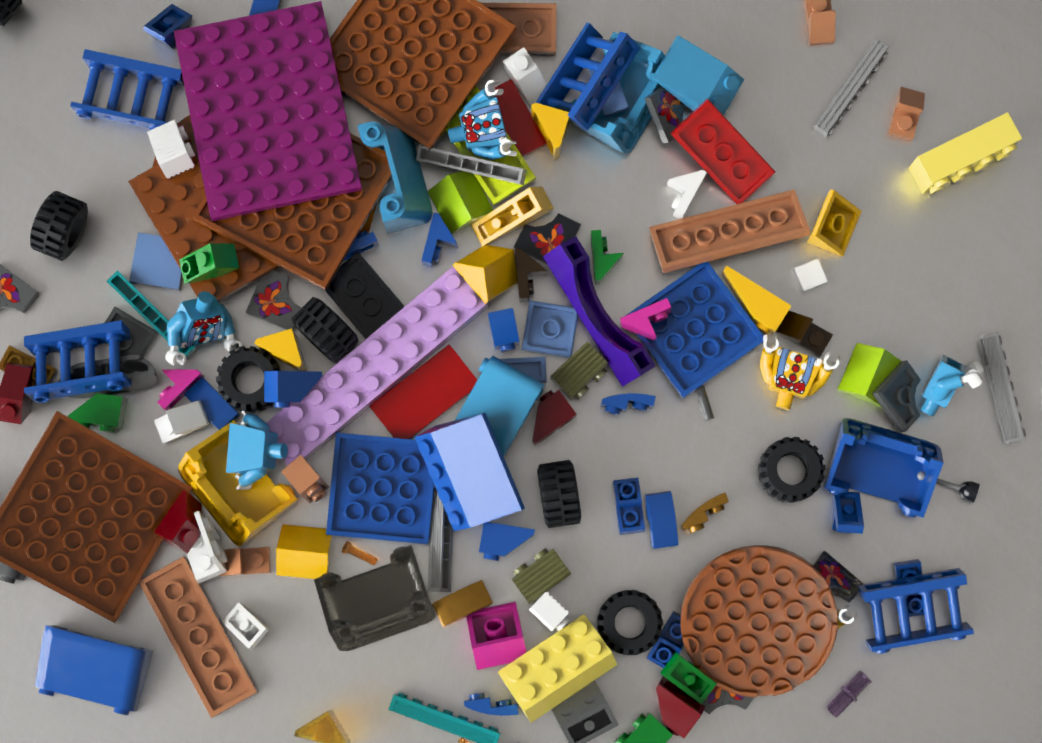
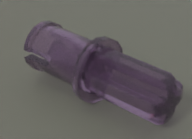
M859 670L858 674L845 687L842 686L840 688L842 691L827 705L828 712L834 717H838L853 701H857V696L872 681Z

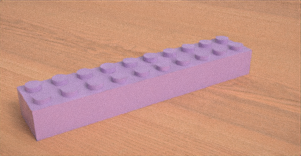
M451 267L327 371L301 402H290V407L283 408L266 422L270 427V431L278 434V443H285L288 447L287 457L283 459L287 465L300 455L306 460L312 457L336 436V432L340 433L369 409L371 404L400 383L488 308L487 303L485 304L454 267Z

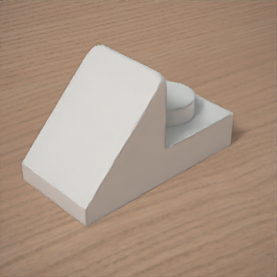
M700 170L668 180L667 186L683 194V196L678 194L671 206L675 209L673 217L677 219L684 217L706 176V171Z
M201 400L167 410L166 415L154 420L163 444H168L210 424Z
M239 602L222 621L251 651L269 631L267 625L258 620Z

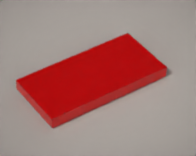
M708 98L670 133L736 204L743 203L776 172Z
M449 344L369 407L393 438L411 439L471 393L477 379Z

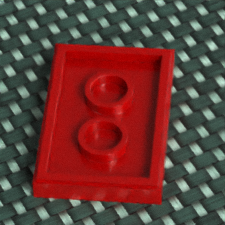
M512 79L495 87V90H504L502 95H494L493 98L497 97L505 131L512 141H516L514 145L522 157L546 146L547 142L533 120Z

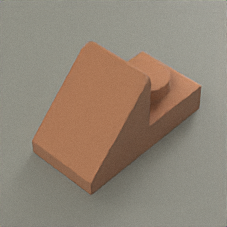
M804 0L809 45L834 43L835 10L832 11L831 0Z
M900 87L888 135L909 141L913 140L919 116L924 109L925 93Z
M270 547L224 550L228 562L225 563L227 572L219 576L271 573Z

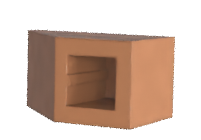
M302 455L298 456L281 471L297 492L309 503L312 501L317 502L326 495V490L329 486Z

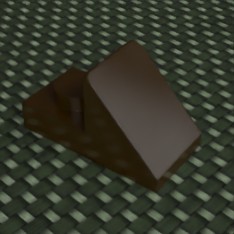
M517 248L515 249L519 303L529 302V295L534 294L533 279L528 280V277L547 275V270L523 250Z
M792 311L787 312L775 332L819 358L833 336L830 332L812 323V318Z

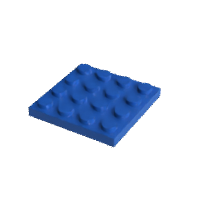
M709 262L698 264L627 314L629 315L663 299H668L671 305V313L668 314V318L658 323L650 322L656 334V341L638 334L635 335L682 399L763 344V334Z
M336 432L326 535L429 544L434 482L429 475L416 440Z

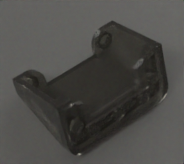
M412 545L396 548L390 555V564L342 580L340 575L329 572L314 579L328 631L340 651L360 648L427 624L436 617Z

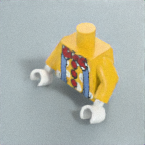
M767 334L763 336L764 348L760 360V369L764 381L769 384V390L779 393L776 407L790 410L794 398L803 400L806 396H813L826 384L833 369L839 365L840 356H838L835 362L828 360L831 351L826 353L824 364H822L823 360L778 347L777 335L774 343H767Z

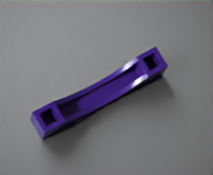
M577 236L561 243L543 256L622 387L656 367L643 344L623 332L605 311L593 285L590 257Z

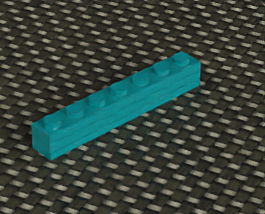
M117 270L106 282L168 342L167 323L169 320ZM195 346L179 349L181 353L185 354L186 360L197 350Z
M398 692V695H393L388 709L390 711L476 743L498 742L501 733L495 727L489 726V729L485 728L481 722L475 720L474 723L469 722L467 717L462 715L458 717L453 716V712L446 709L443 712L439 711L435 705H423V701L413 698L412 701L407 699L408 695Z

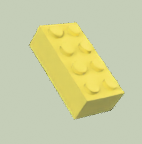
M1007 112L918 156L910 165L909 170L922 194L928 191L934 194L945 188L944 185L948 184L950 180L956 183L967 177L966 174L973 171V169L975 172H978L988 167L989 163L994 161L995 158L997 161L1007 158L1011 155V152L1017 149L1016 145L1022 140V137Z
M583 614L499 670L498 673L524 714L532 723L617 666V662L612 651L586 615Z

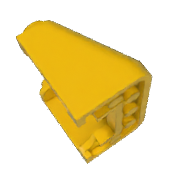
M229 423L187 451L178 466V472L183 481L193 487L191 491L235 545L242 546L297 501V498L295 497L294 490L289 485L282 483L275 485L267 474L253 483L250 490H236L239 481L235 478V475L242 474L226 473Z

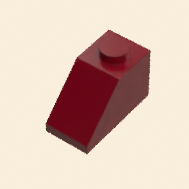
M10 362L6 364L0 385V421L22 424L30 414L31 399L24 393V388L32 386L33 366Z
M550 390L539 398L541 403L538 404L532 438L534 446L541 443L577 416L560 390H557L555 393Z
M183 490L154 533L168 544L188 554L201 535L194 513L200 511L202 514V503Z
M663 676L656 687L662 722L673 735H680L682 738H685L701 717L705 706Z

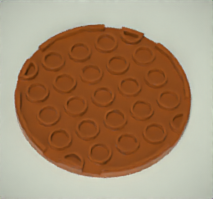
M745 546L716 557L693 579L685 594L681 608L680 626L682 639L687 654L694 665L716 682V686L746 697L776 696L794 690V687L806 680H810L825 664L834 647L837 636V607L825 578L803 557L775 546Z

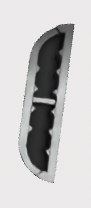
M139 355L120 356V372H123L132 381V386L123 387L119 391L104 390L67 397L92 398L97 393L112 395L147 389L157 383V373L153 365ZM109 358L95 360V376L109 374ZM85 362L71 366V380L85 378Z

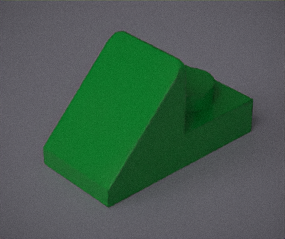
M591 230L590 233L595 285L600 284L623 258L624 254H603L608 249L606 236L602 237L601 230Z
M678 653L673 655L660 672L665 678L700 704L704 702L717 685L716 682Z

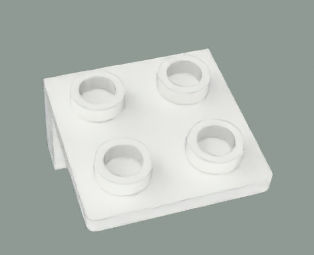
M197 511L194 515L201 535L187 556L196 581L201 583L227 572L225 563L228 562L223 547L220 548L217 542L220 536L215 525L212 526L208 516L204 518L200 511Z

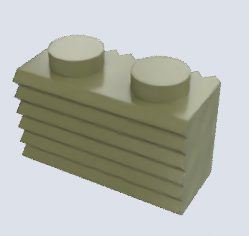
M587 341L550 376V379L570 400L575 396L579 400L589 390L587 385L593 379L598 382L606 375L608 371L605 368L608 366V362Z
M546 548L534 556L536 561L533 564L527 566L524 563L513 571L515 576L512 578V581L529 604L571 575V572L554 549L548 551Z

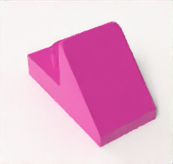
M666 298L620 318L621 327L656 341V334L650 322L658 323L668 318V314L671 313V305Z
M163 369L162 371L175 385L173 387H166L159 395L161 399L157 403L166 411L172 409L185 396L184 394L201 377L204 378L205 376L198 370Z

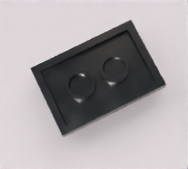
M356 252L339 267L328 288L324 290L365 339L405 307L359 252Z

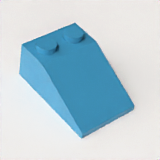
M676 36L652 77L653 80L692 111L708 98L722 115L725 114L745 80L727 64L680 36Z

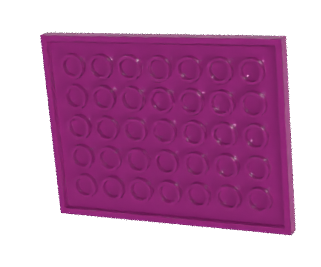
M321 1L174 31L211 221L362 190Z

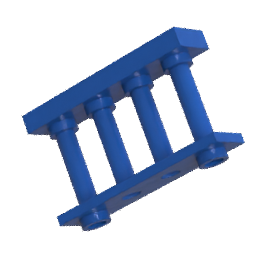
M588 22L535 102L569 112L568 116L581 129L586 131L589 130L640 49L639 45L627 33L621 31L614 42L602 39L603 36ZM596 48L608 51L601 62L590 60ZM583 68L595 71L588 83L576 80ZM570 89L582 92L575 104L563 101Z
M87 49L84 50L82 59L89 66L90 73L82 104L71 101L70 107L77 113V116L85 119H91L94 116L150 128L149 131L168 123L165 122L172 89L176 87V84L184 86L181 69ZM104 69L111 70L115 74L106 109L92 106L99 75ZM128 74L137 76V79H139L130 114L116 111L124 77H127ZM152 79L161 81V84H163L155 119L141 116L148 83L152 82Z
M120 320L24 336V346L33 355H36V386L25 387L24 393L34 402L45 403L49 399L104 390L119 391L123 387L132 386V381L123 372H120L119 343L131 339L130 329ZM109 343V374L95 376V347L100 344ZM84 347L85 378L71 380V351ZM60 351V382L46 384V355L51 352Z
M960 568L859 585V596L864 602L871 604L875 638L866 639V645L872 652L882 654L889 652L892 648L948 638L961 640L965 639L966 635L974 634L973 628L967 622H962L957 589L961 585L967 584L966 574ZM934 590H947L951 625L936 627L932 598ZM919 593L922 595L926 629L911 631L907 598L910 594ZM883 599H896L900 634L889 636L885 634L881 606Z

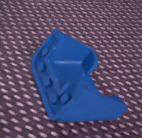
M844 418L838 432L824 488L834 495H842L843 493H848L849 489L894 501L898 503L904 515L924 518L944 463L942 451L938 445L932 442L855 419ZM920 471L925 472L923 480H919L917 477Z
M46 625L42 638L35 687L39 688L38 693L54 696L56 692L114 707L113 712L129 715L130 711L135 712L138 710L153 650L93 637L56 625Z

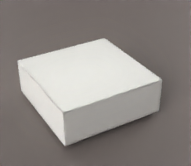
M818 259L794 268L803 292L828 282Z

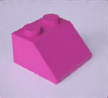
M516 602L484 608L466 617L477 670L511 663L526 653Z

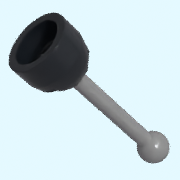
M924 471L918 473L917 477L919 480L925 478ZM938 479L936 482L937 484L958 490L961 498L971 503H974L980 486L979 483L973 481H966L961 485Z

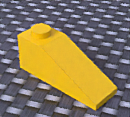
M529 187L471 224L481 245L484 246L516 231L525 224L527 225L554 209L543 187Z
M726 266L722 276L742 308L761 333L766 335L769 332L773 335L791 305L729 266Z

